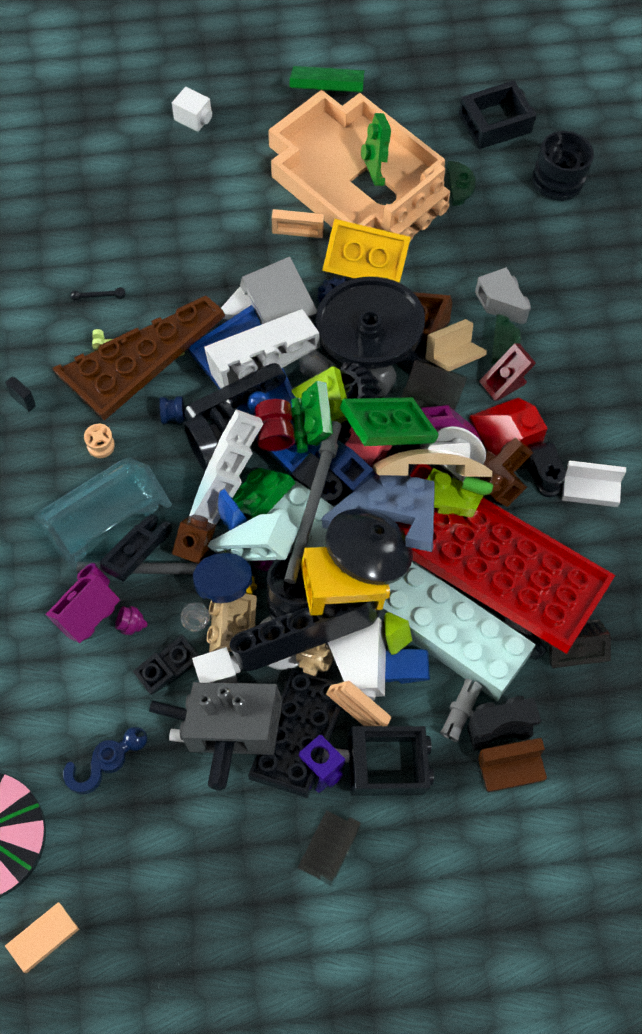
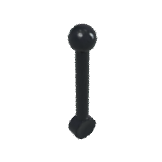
M119 287L115 291L80 293L74 290L70 296L74 301L80 298L116 296L118 299H123L126 293L124 288Z

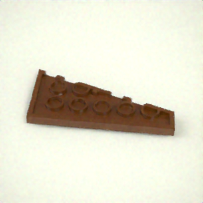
M205 295L178 308L176 313L169 317L154 319L151 321L152 325L141 330L135 328L99 345L97 351L86 356L80 354L74 357L75 361L63 367L59 364L52 369L65 384L105 421L222 320L225 314L217 304Z

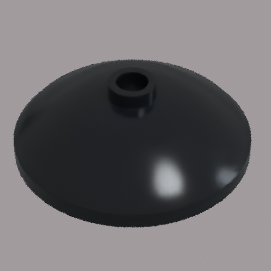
M349 509L343 511L332 519L327 528L325 542L330 557L343 572L358 581L372 585L394 583L407 573L413 559L412 548L406 547L405 532L395 521L377 511L369 509Z

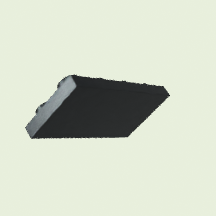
M292 669L281 695L283 701L274 755L257 754L248 774L249 780L305 798L309 797L317 775L299 757V752L318 735H322L330 742L342 707L328 697L326 693L329 687L338 684L337 682ZM320 747L313 749L311 752L312 760L321 764L326 750Z

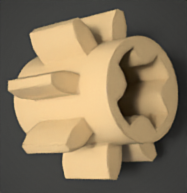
M325 643L296 654V660L299 663L298 666L304 668V673L316 676L318 671L323 673L330 668L333 662V654L329 645Z

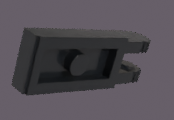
M152 513L149 514L139 525L136 524L100 561L101 569L124 582L159 544L166 540L172 532V524L165 521L152 532L158 524L159 518Z

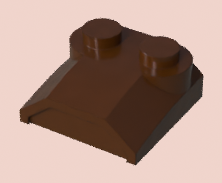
M413 292L420 300L425 314L424 334L419 346L427 348L428 335L448 326L452 309L451 295Z

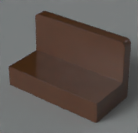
M542 738L482 749L478 755V760L486 791L494 792L544 782L547 776L541 758L545 750Z

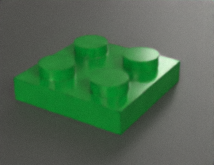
M258 468L248 475L247 480L238 488L232 499L245 517L251 520L260 514H267L296 483L288 474Z

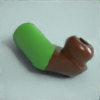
M492 473V477H488L487 481L465 476L462 489L480 495L496 493L502 488L503 476Z

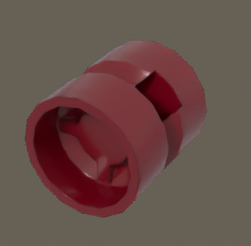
M268 399L257 404L255 416L261 418L263 426L257 434L259 447L266 451H281L293 446L295 436L293 425L290 422L292 420L291 404L283 399Z

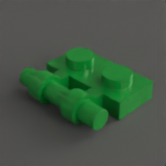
M316 381L302 393V399L294 398L291 400L295 444L298 453H306L308 451V444L318 446L323 440H326L333 434L326 382Z

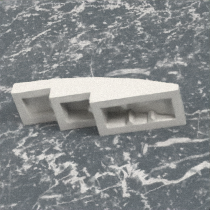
M237 409L235 410L209 461L189 516L200 515L207 518L209 523L217 524L220 519L218 511L219 492L225 489L233 498L242 482L239 475L253 454L250 446L263 426L261 418Z

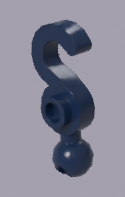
M132 727L125 732L123 740L119 743L113 740H105L95 747L91 760V776L85 782L79 783L75 781L76 766L73 762H68L63 771V779L67 787L79 795L93 792L100 785L102 772L114 773L118 771L125 762L126 752L129 750H141L146 745V732L140 727ZM141 732L144 733V736L138 737Z

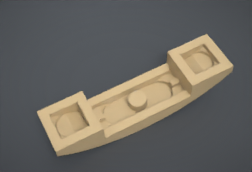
M417 449L400 452L384 458L373 465V470L378 475L408 476L409 464L456 465V472L462 476L492 477V470L481 463L461 454L439 449Z

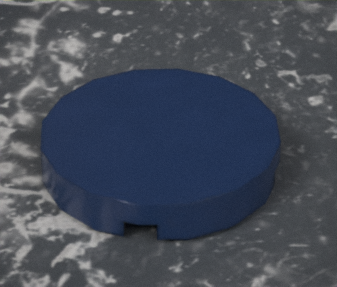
M219 553L204 558L196 566L193 573L194 587L198 595L203 599L205 597L212 599L213 603L219 604L233 602L243 597L247 593L246 589L249 588V585L251 587L253 582L251 566L246 559L231 553Z

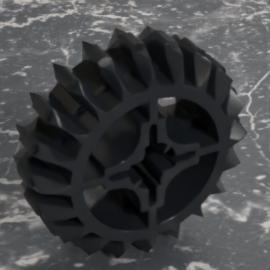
M345 362L342 366H334L340 369L347 399L380 398L377 396L382 391L377 385L379 380L373 376L369 369L359 364ZM346 420L340 423L342 426L339 437L349 435L352 426Z

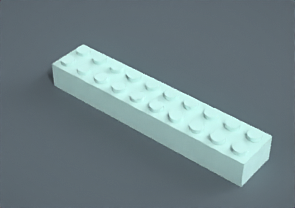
M295 480L296 484L267 514H273L274 512L283 513L299 529L310 490ZM322 498L319 501L306 548L326 547L325 535L327 529L322 528L321 519L334 506ZM297 535L295 537V540L291 546L289 553H292ZM413 560L407 573L400 580L389 584L390 596L388 599H385L383 609L376 610L378 617L383 622L384 615L387 612L408 620L413 643L427 650L430 655L464 679H471L472 684L475 681L483 686L482 691L496 701L500 699L530 657L536 645Z

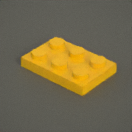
M334 219L322 271L351 278L383 277L400 283L411 237Z

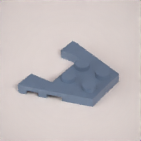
M376 473L322 517V528L327 529L332 519L343 511L349 509H369L382 513L395 522L412 525L405 537L406 547L432 552L435 482L418 477L378 475Z

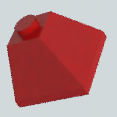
M519 397L469 416L486 451L488 452L489 450L496 456L501 452L502 447L506 443L511 442L515 437L528 447L542 444L548 429L537 408Z

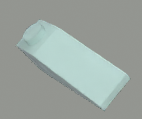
M283 513L260 514L211 540L208 547L217 554H237L246 559V561L286 560L299 529Z

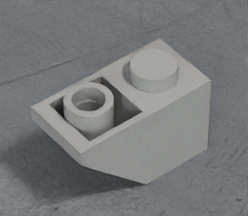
M507 267L478 277L475 293L486 313L519 324L527 322L529 311L531 310L530 302L526 296L522 295L516 277L511 276Z

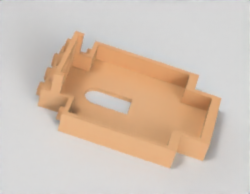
M320 90L268 130L269 147L279 154L271 160L272 178L314 213L324 214V221L331 227L333 226L334 219L409 236L411 241L416 233L420 230H425L433 219L438 215L442 216L449 208L450 191L444 187L445 159L361 93L342 106L323 90ZM375 113H384L391 128L388 161L381 162V173L385 178L384 185L396 194V200L386 205L376 203L351 182L365 170L368 171L364 160L361 158V147L366 142L368 136L367 129L369 124L372 123Z

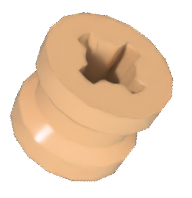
M94 424L85 431L84 440L89 453L93 457L105 458L114 451L115 442L109 427L104 424Z

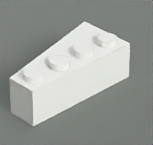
M301 309L204 348L211 375L221 389L270 364L277 363L281 368L319 348L320 335L306 313Z

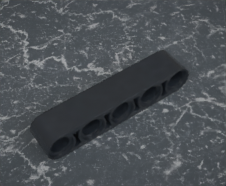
M373 601L325 604L322 615L311 616L309 606L237 633L230 641V648L240 668L244 671H253L367 628L374 624L378 615Z

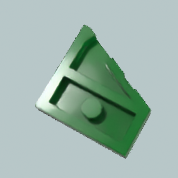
M375 113L372 123L369 124L367 129L368 136L366 142L361 147V158L367 166L374 186H384L385 178L381 173V162L388 161L391 128L384 113Z

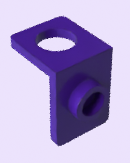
M318 735L299 752V757L319 777L316 787L318 793H321L327 786L333 787L342 778L343 774L341 772L346 759L322 735ZM324 748L329 754L328 761L322 764L314 762L311 758L313 749Z

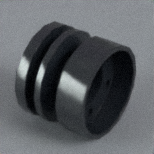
M570 131L553 132L546 136L542 142L538 160L532 173V182L535 189L551 200L565 201L578 196L584 186L587 173L594 159V150L590 142L583 136Z
M228 402L219 406L220 413L215 408L209 410L211 424L202 415L183 422V428L190 447L204 472L224 430L235 412Z
M288 553L286 560L276 559L268 570L267 609L272 619L308 606L301 566L295 584L284 581L292 553Z

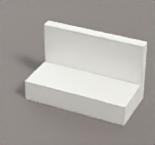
M569 461L563 481L562 501L611 507L619 506L621 481L626 473V467Z

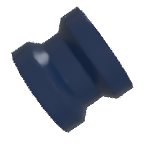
M176 396L175 399L160 397L162 425L168 424L170 421H176L179 424L184 422L183 396Z

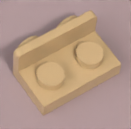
M245 594L233 602L221 604L213 603L211 600L209 614L212 615L211 626L207 632V642L210 643L209 653L227 647L228 651L232 652L230 641L234 635L255 627L257 596Z

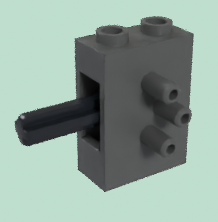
M193 682L191 694H188L186 697L187 714L185 721H182L180 725V738L184 741L189 752L214 753L208 780L209 788L222 791V789L227 787L233 754L274 755L283 701L277 684Z

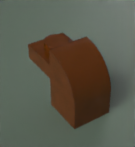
M516 437L511 442L506 443L497 456L488 450L483 464L492 470V473L503 476L501 490L490 495L506 507L527 488L514 472L534 453ZM480 477V479L487 481L488 477Z

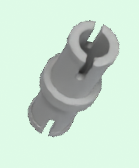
M465 679L456 702L453 701L449 707L451 712L443 729L440 731L442 736L447 739L451 737V741L454 742L458 741L467 719H471L473 714L472 708L480 691L483 689V686L476 681L474 684H471V679Z

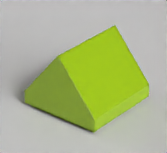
M387 612L384 615L385 635L389 653L394 655L412 641L408 620Z

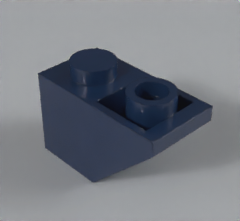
M337 440L339 447L336 457L331 460L329 470L353 493L373 477L375 472L357 453ZM318 454L316 457L320 460L321 455Z

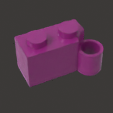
M95 563L88 564L78 573V581L45 614L69 639L78 643L88 639L94 633L98 623L110 616L115 609V605L120 601L108 587L110 580Z

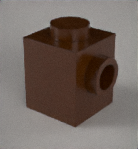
M200 515L188 516L180 522L172 555L199 564L208 556L210 549L208 544L213 538L216 525L209 523L207 518Z

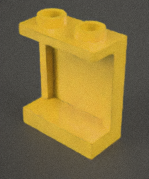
M327 547L304 548L301 570L310 616L322 615L325 604L374 601L376 610L383 609L385 599H388L390 596L389 584L372 585L350 577L334 563Z

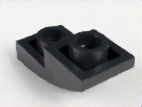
M181 635L160 654L155 652L133 673L149 694L153 695L194 666L192 658L200 655L188 639Z

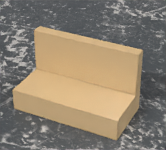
M465 319L428 335L426 359L449 372L485 356L487 350L471 342L473 323Z

